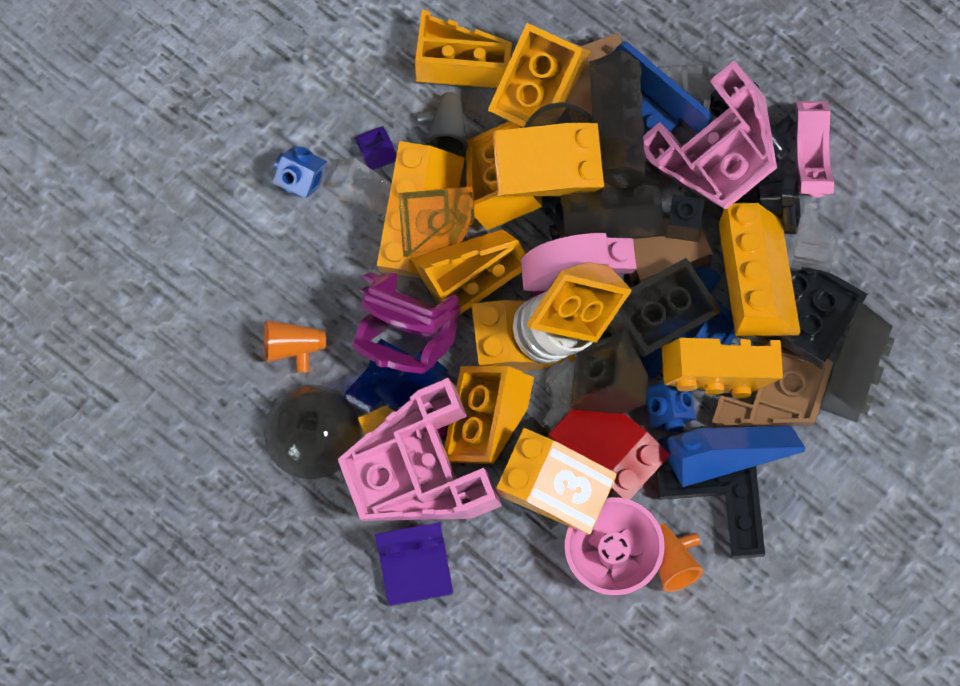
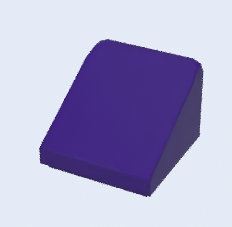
M384 126L354 137L369 171L396 161L397 155L393 143Z

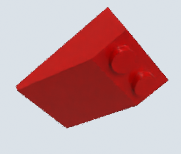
M590 388L547 435L550 439L616 473L617 477L608 495L610 498L616 497L630 500L671 455L645 429L593 388Z

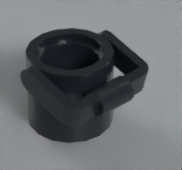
M795 174L787 175L785 180L758 183L759 204L783 221L785 234H797L800 225V198L797 175Z

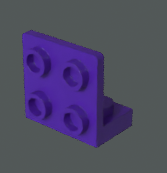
M441 522L375 534L389 606L453 594Z

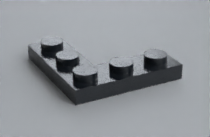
M663 464L656 470L659 500L725 495L731 559L765 556L756 466L682 487L670 464Z

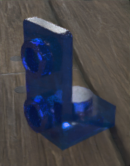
M380 339L377 343L409 356V353L383 339ZM370 360L367 369L346 391L344 399L360 409L373 412L398 384L402 371L390 367H379L376 365V362Z
M423 350L418 352L415 356L416 359H421ZM436 361L434 366L425 373L404 372L401 377L378 386L375 392L382 398V402L388 408L398 411L411 400L410 397L418 390L441 381L448 370Z

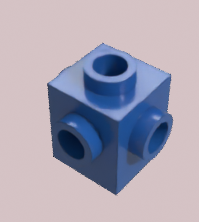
M294 145L287 152L280 153L273 167L276 170L273 183L281 186L290 194H297L307 198L319 188L328 161L313 155L307 148Z
M664 381L644 389L647 414L651 427L665 428V432H675L684 429V424L696 419L691 391H679L677 386L664 385Z

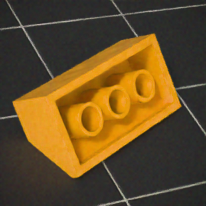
M399 141L377 267L380 272H394L397 275L422 279L410 258L450 245L465 157L433 146Z
M733 203L729 208L724 209L718 225L735 336L799 335L800 326L782 220L759 203Z

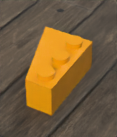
M422 9L415 57L416 82L498 88L512 57V42L478 29L475 32L458 26L456 21L438 19L431 16V12Z
M502 229L410 259L437 305L451 295L458 296V306H461L459 315L472 307L471 304L478 303L521 273V259L526 254L519 241Z
M678 338L662 347L664 385L677 386L679 391L700 389L705 390V394L708 395L731 393L733 398H747L751 396L752 392L783 378L781 340H770L764 346H751L750 339H740L738 346L723 345L720 339Z

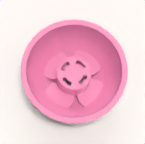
M611 497L606 499L591 535L568 527L565 537V555L572 573L584 586L603 595L621 596L643 588L656 575L664 557V537L659 523L645 507L632 500Z

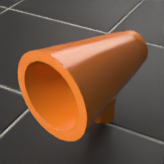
M265 319L264 355L266 363L296 356L297 373H309V353L325 350L326 348L325 330Z
M659 524L665 545L664 557L658 572L663 590L665 592H675L696 582L704 572L703 568L687 550L700 545V540L697 533L677 538L666 524Z

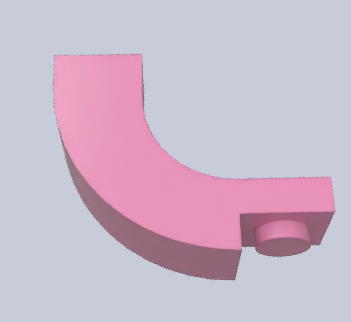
M796 101L795 172L798 180L799 194H806L810 197H823L825 194H834V179L831 172L829 155L830 108L828 101Z
M589 233L563 237L541 244L530 250L521 259L524 291H547L561 270L585 262L609 266L615 273H633L637 269L633 238H607L606 233Z

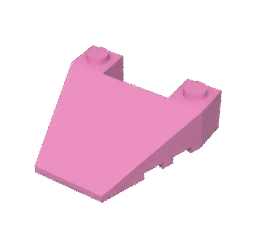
M735 60L710 80L711 84L730 108L683 147L661 122L636 141V144L649 162L667 179L724 209L729 208L777 168L766 98Z
M449 378L418 390L410 397L411 400L398 411H393L385 418L386 421L372 433L366 434L338 458L361 521L472 519L502 506L492 478L484 468L458 479L455 477L437 429L463 419L467 415L457 389Z

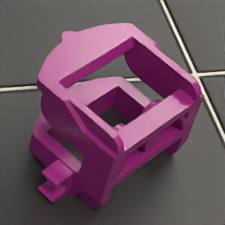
M372 272L365 274L362 278L368 280L371 285L365 286L360 292L363 293L362 307L370 314L365 316L360 322L352 347L361 355L376 362V365L379 367H390L419 374L425 373L454 344L461 306H458V296L451 295L439 305L434 306L395 291L398 276L394 272H390L387 275L382 274L381 276ZM389 325L426 339L429 342L424 347L421 359L418 360L374 343L371 340L384 332Z

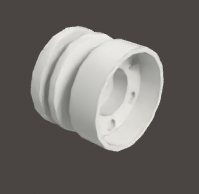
M548 290L520 305L514 315L512 327L515 341L520 350L531 360L542 364L559 361L584 350L593 343L591 341L529 329L526 324Z

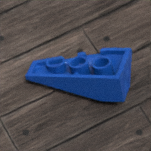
M792 426L700 428L658 440V443L671 454L667 461L682 487L805 452V446Z

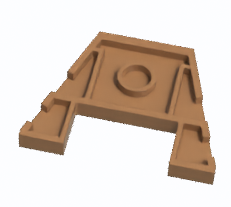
M739 336L765 345L771 340L766 336ZM781 346L783 378L758 389L753 405L720 395L711 426H814L833 362L827 359L823 367L819 368Z

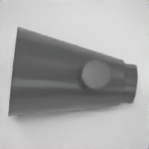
M446 92L442 95L437 110L418 112V123L420 125L432 123L426 145L461 155L468 149L462 103L459 94Z

